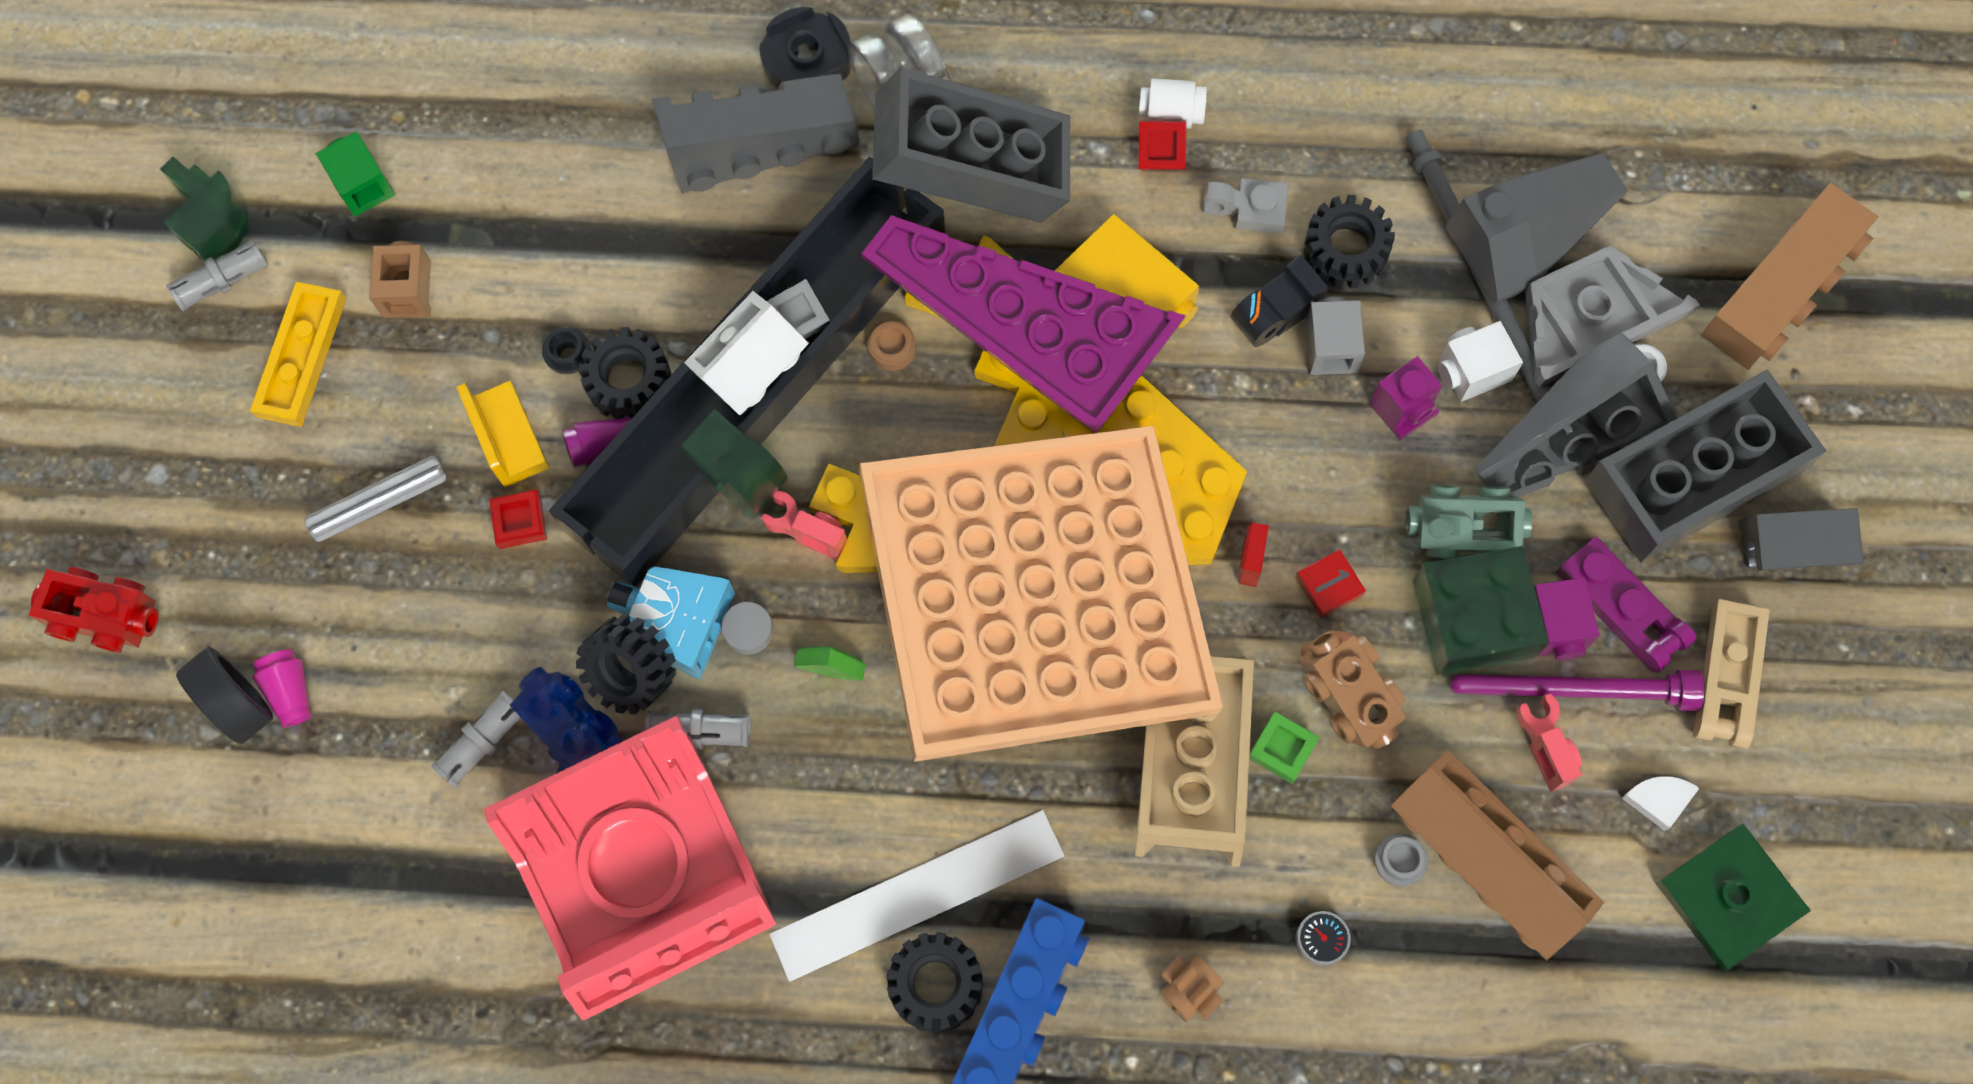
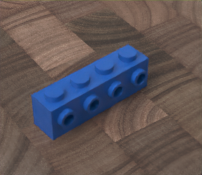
M1038 898L1035 899L952 1084H1016V1079L1023 1064L1025 1063L1033 1067L1046 1038L1037 1033L1046 1013L1054 1017L1056 1016L1068 989L1067 986L1060 983L1068 964L1075 967L1078 966L1090 938L1082 934L1085 920Z

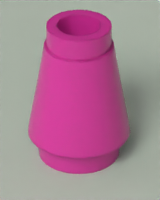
M292 649L268 654L253 663L256 673L252 678L276 717L280 720L282 728L295 726L312 718L309 709L310 703L302 659H296Z

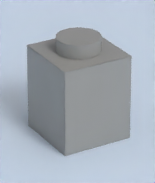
M1327 297L1318 302H1311L1305 322L1310 375L1358 373L1365 356L1360 300L1346 301L1342 297Z

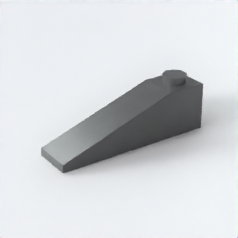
M1604 153L1508 179L1468 196L1461 201L1445 227L1493 303L1498 304L1524 292L1531 282L1544 277L1627 193L1628 189Z
M1620 332L1578 359L1475 470L1484 486L1511 488L1510 496L1519 497L1550 486L1555 476L1574 469H1577L1580 474L1593 470L1596 467V461L1612 455L1676 420L1677 417L1653 363Z

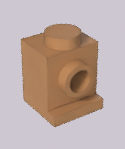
M396 241L391 243L390 246H373L369 299L383 318L430 317L431 307L428 301L431 260L421 245L407 241Z

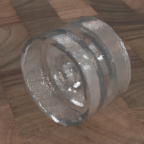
M910 13L885 25L884 40L870 32L848 44L849 57L854 72L874 111L875 93L900 67L951 81L946 66L929 34L917 18Z

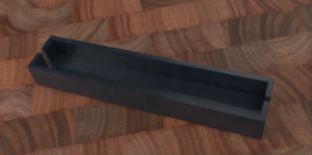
M869 156L684 362L752 291L765 301H768L807 279L831 323L822 331L806 339L809 344L800 352L797 362L790 369L781 372L766 388L763 398L754 406L748 407L741 415L723 401L683 362L549 509V513L561 530L591 554H597L601 562L630 585L636 587L648 570L659 561L900 288V286L865 261L861 255L892 215L946 234L944 209L919 191L908 188L904 191V187L873 180V158Z

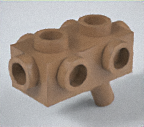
M1331 630L1303 645L1301 648L1302 657L1298 659V662L1307 674L1302 678L1311 695L1319 702L1324 701L1333 717L1329 719V723L1338 737L1346 744L1351 742L1364 748H1368L1371 745L1372 748L1377 749L1391 743L1399 734L1396 726L1406 719V716L1399 707L1405 702V697L1394 681L1388 677L1382 679L1373 666L1379 660V656L1372 644L1361 635L1356 638L1354 634ZM1371 706H1374L1376 711L1368 716Z

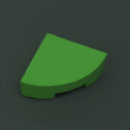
M832 646L802 647L797 649L793 664L797 668L815 674L855 681H863L866 668L863 660Z

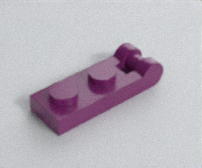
M1597 536L1556 571L1563 581L1586 577L1594 613L1651 671L1660 672L1671 662L1670 656L1676 650L1684 651L1696 641V635L1692 628L1685 621L1676 618ZM1651 624L1662 635L1656 641L1650 640L1643 632Z

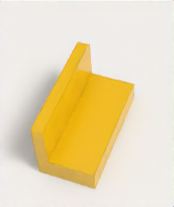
M510 380L475 396L466 383L456 386L488 464L505 488L550 468L517 391Z

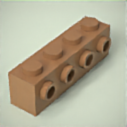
M1830 182L1716 314L1701 335L1747 370L1753 366L1760 356L1770 361L1789 339L1781 333L1789 322L1798 328L1818 305L1810 297L1817 289L1827 294L1846 272L1838 266L1844 257L1847 256L1855 261L1874 239L1866 232L1879 216Z
M1449 750L1440 756L1391 805L1400 815L1404 825L1425 839L1438 852L1444 865L1450 870L1458 872L1477 891L1480 900L1488 908L1497 911L1516 930L1520 940L1529 948L1537 950L1546 960L1581 931L1604 904V901Z

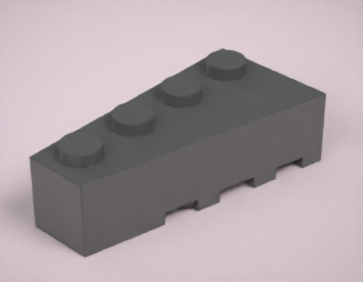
M841 74L783 81L778 86L777 91L770 92L766 89L758 88L757 85L739 87V92L736 96L713 99L711 91L692 94V102L671 105L669 97L652 99L664 144L681 193L706 191L717 183L735 178L749 179L764 170L778 166H796L807 158L825 153L839 154L846 151L850 146L859 144L856 121Z

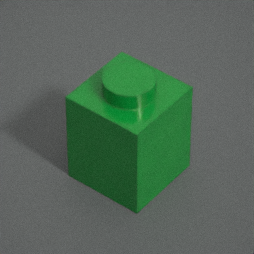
M357 131L346 137L333 140L326 148L315 153L340 197L354 217L396 195Z

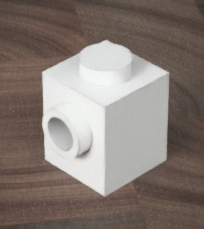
M1499 321L1476 331L1474 327L1464 328L1449 337L1448 343L1439 359L1438 370L1444 385L1450 390L1454 389L1459 401L1462 402L1513 381L1523 361L1502 322Z

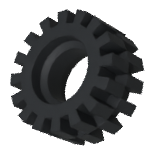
M1348 195L1345 204H1342L1340 196L1331 199L1329 207L1325 202L1319 206L1317 214H1313L1304 242L1305 259H1310L1309 265L1314 271L1321 270L1320 278L1325 283L1330 276L1335 278L1333 287L1342 288L1344 281H1349L1350 289L1358 288L1361 280L1364 281L1365 285L1373 282L1375 274L1380 276L1392 251L1395 232H1390L1393 226L1391 218L1382 220L1385 210L1380 205L1374 211L1369 209L1372 200L1364 197L1362 205L1355 204L1356 195ZM1340 229L1354 230L1365 238L1367 248L1359 255H1346L1337 251L1332 246L1331 236Z
M620 327L621 336H615L612 329L607 330L604 333L608 340L602 343L596 336L591 341L594 348L593 352L587 349L584 350L582 358L585 364L579 363V373L582 376L580 381L594 407H598L601 414L608 417L611 413L614 419L624 418V415H628L632 419L672 373L662 348H660L658 342L652 336L648 339L645 331L637 329L635 335H632L629 327ZM625 360L639 362L644 368V374L638 384L622 390L614 388L609 384V372L616 364Z
M621 615L618 619L616 616L609 618L582 642L583 644L578 647L576 654L581 657L576 660V669L585 670L579 678L582 684L591 683L593 687L587 692L593 698L598 693L603 697L600 703L602 706L609 708L614 703L616 713L623 714L628 710L630 715L637 714L640 710L644 711L670 687L673 683L671 679L676 676V668L671 667V665L676 660L674 653L665 654V650L670 646L666 638L658 641L654 637L659 630L653 625L648 630H645L643 628L645 620L637 617L631 622L630 615ZM617 655L630 664L635 674L628 671L621 664Z
M936 932V935H928V933L919 934V938L913 941L909 939L902 944L903 948L900 952H895L892 957V965L890 970H887L886 976L888 996L900 1017L918 1030L943 1033L947 1029H956L960 1027L963 1021L970 1019L974 1014L977 1004L979 1005L983 987L980 964L970 947L965 946L963 941L955 936L951 938L946 936V933ZM928 963H943L952 969L956 977V986L953 994L941 1003H928L922 1000L915 990V977L918 971Z

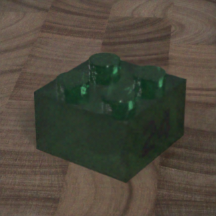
M1523 546L1423 563L1413 580L1437 676L1534 659L1549 643Z

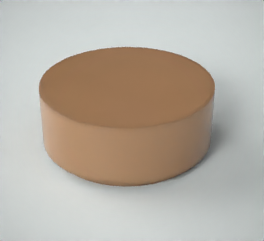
M888 320L876 325L868 337V350L872 361L878 367L888 371H896L908 366L916 354L915 336L910 327L896 320Z

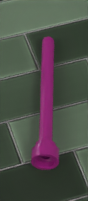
M1676 670L1674 675L1667 674L1665 679L1456 674L1450 680V688L1457 694L1545 696L1552 694L1554 697L1664 700L1666 705H1674L1677 711H1700L1704 699V681L1700 670Z

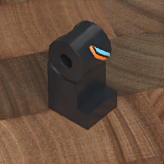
M1300 255L1286 265L1283 273L1260 290L1254 291L1243 299L1232 311L1230 318L1254 347H1259L1274 337H1279L1305 319L1311 302H1318L1325 298L1328 286Z

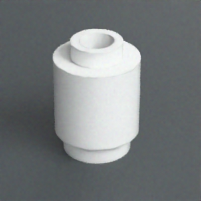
M1151 78L1150 88L1141 87L1139 115L1148 116V120H1187V128H1192V124L1203 125L1207 87L1195 86L1196 81Z

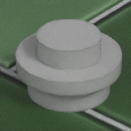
M1394 834L1379 844L1375 852L1374 862L1378 874L1384 881L1393 886L1407 887L1415 884L1424 876L1428 867V856L1424 846L1416 838L1407 834Z

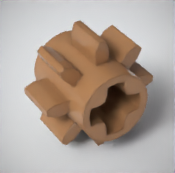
M1197 955L1187 964L1177 956L1159 976L1167 985L1158 995L1185 1022H1188L1195 1014L1205 1021L1224 1001L1216 993L1224 984V981Z

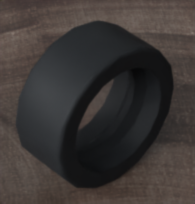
M206 647L176 673L180 685L200 711L222 733L236 743H245L273 719V713L257 690L229 660L214 648Z

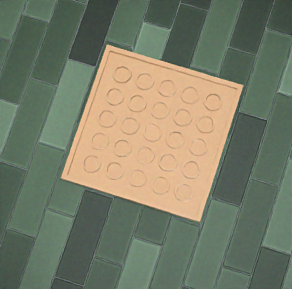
M1154 426L860 463L859 476L914 762L1219 714L1223 709Z

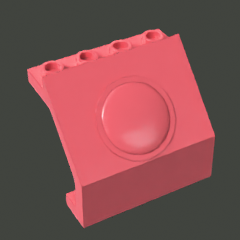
M677 716L484 808L487 824L517 866L555 947L563 973L557 976L561 992L582 1021L777 925L754 868L690 735L688 736Z

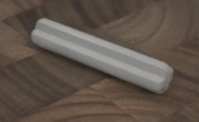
M429 456L307 515L304 520L308 532L317 542H321L443 483L447 479L446 473L440 461L435 456Z

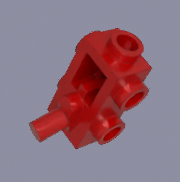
M69 567L67 573L46 569L41 583L35 587L32 593L31 610L28 615L46 626L44 631L46 635L68 642H75L77 634L93 637L91 645L107 651L121 653L124 645L139 648L143 636L150 637L156 630L159 620L158 611L154 608L156 601L144 593V585L119 577L115 578L113 584L98 581L99 576L97 574L77 567ZM74 607L81 610L80 615H73Z

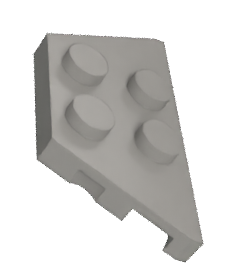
M1611 245L1531 282L1525 290L1535 382L1540 388L1561 378L1578 359L1620 332L1633 343L1693 314L1700 306L1699 303L1690 295H1687L1683 300L1662 287L1659 283L1663 278L1647 268L1638 267L1631 261L1630 257Z

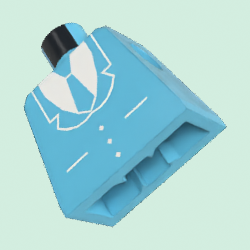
M651 567L645 576L641 588L616 581L609 593L607 608L624 615H630L631 622L637 617L645 620L643 627L645 630H648L653 625L659 630L654 637L658 641L666 638L670 644L665 650V654L674 653L676 661L672 666L695 679L701 680L722 630L723 617L731 608L736 593L730 581L724 578Z

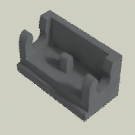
M1858 508L1756 514L1739 520L1740 530H1742L1744 555L1748 568L1757 567V571L1858 565L1864 563Z

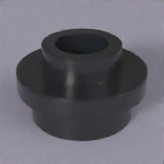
M561 327L553 330L546 337L542 347V356L552 371L559 374H573L579 371V363L585 364L582 354L585 349L591 351V346L587 337L581 331L574 328ZM565 348H575V352L567 358L560 357L561 352Z

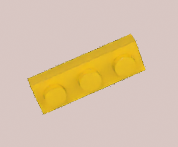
M301 282L295 283L250 408V412L256 418L297 427L303 426L347 299L341 290Z

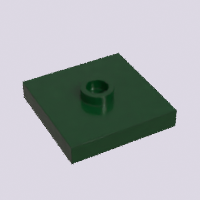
M1743 823L1656 883L1722 972L1729 970L1811 911Z

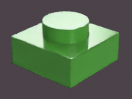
M1274 712L1252 749L1249 760L1293 785L1320 737L1281 714Z

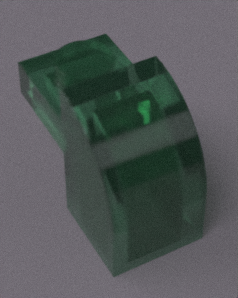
M172 157L160 168V171L176 190L188 200L164 221V224L183 245L202 261L209 257L216 259L235 250L242 242L248 227V211L243 199L219 170L210 178L197 165L193 164L188 169L176 158Z
M715 409L680 447L681 451L718 482L715 488L752 520L788 479L782 466L757 440L751 441Z

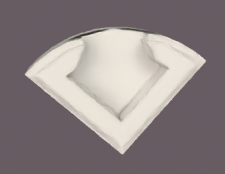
M1655 777L1636 785L1622 799L1666 831L1673 825L1699 788L1680 778Z

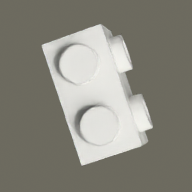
M752 291L684 363L723 401L741 415L748 407L754 406L763 398L766 388L781 372L790 369L797 362L800 352L809 343L771 304Z

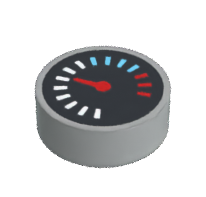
M1319 911L1307 916L1298 926L1295 936L1296 947L1300 955L1310 964L1322 967L1333 965L1341 960L1347 953L1351 940L1346 923L1336 914L1327 911Z

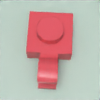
M776 491L773 496L775 503L787 508V512L781 518H773L764 513L761 518L764 526L774 533H784L795 538L796 543L837 561L847 540L845 530L841 529L842 524L835 518L822 512H816L814 516L801 510L798 512L796 502L792 496L785 492Z
M1547 694L1540 700L1545 710V718L1539 719L1534 717L1527 703L1521 704L1516 709V717L1519 724L1530 736L1532 743L1529 744V747L1550 792L1570 785L1582 776L1579 769L1582 761L1574 742L1570 738H1564L1560 727L1555 728V723L1560 715V707L1556 698L1552 694Z

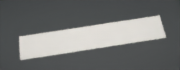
M1042 810L774 931L769 935L789 982L1065 856Z

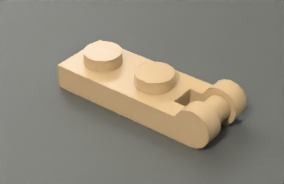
M1718 599L1712 604L1703 670L1704 699L1700 711H1697L1694 719V738L1711 741L1714 737L1729 740L1730 746L1743 749L1749 748L1755 730L1770 609ZM1720 704L1735 707L1733 720L1719 717Z

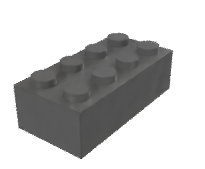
M900 67L875 93L873 180L1042 223L1070 201V115Z
M1767 369L1602 459L1585 482L1639 562L1642 563L1804 473L1827 450Z

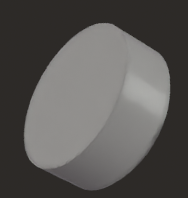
M741 602L732 606L724 615L721 626L722 634L727 644L734 651L741 654H755L762 651L770 643L774 630L768 612L761 605L753 602Z

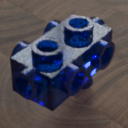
M537 667L520 682L519 688L522 691L509 705L549 747L548 754L550 757L560 762L556 774L624 741L618 735L617 727L612 719L605 713L595 710L585 700L584 693L578 683L559 671L547 673L543 667Z

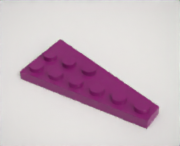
M892 215L861 253L865 261L1092 433H1098L1186 317L1171 310L1167 312L1144 304V301L1127 295L1123 297L1105 291L1089 282L1024 260L1020 262L997 254L992 249L964 243L948 237V234Z

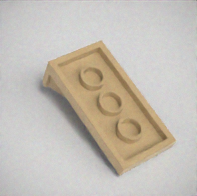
M1211 656L1223 709L1219 714L1146 725L1135 857H1143L1156 844L1220 851L1232 867H1240L1246 831L1254 660Z

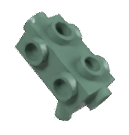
M1430 485L1429 494H1417L1416 505L1407 506L1405 519L1406 534L1415 535L1414 543L1421 549H1426V555L1430 557L1453 558L1457 557V550H1476V557L1506 559L1507 551H1523V538H1529L1531 535L1532 513L1530 508H1525L1524 500L1517 496H1510L1511 488L1481 486L1480 495L1478 496L1460 495V486ZM1489 512H1496L1498 515L1497 525L1491 529H1485L1482 517Z

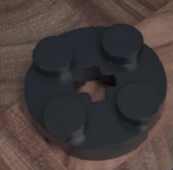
M802 6L780 13L766 27L767 34L763 42H760L759 53L767 78L777 88L783 81L841 74L842 80L849 76L852 56L850 36L847 28L837 16L827 12V16L822 13L813 12V7ZM806 44L809 49L816 47L818 49L813 53L812 57H797L799 55L798 47Z

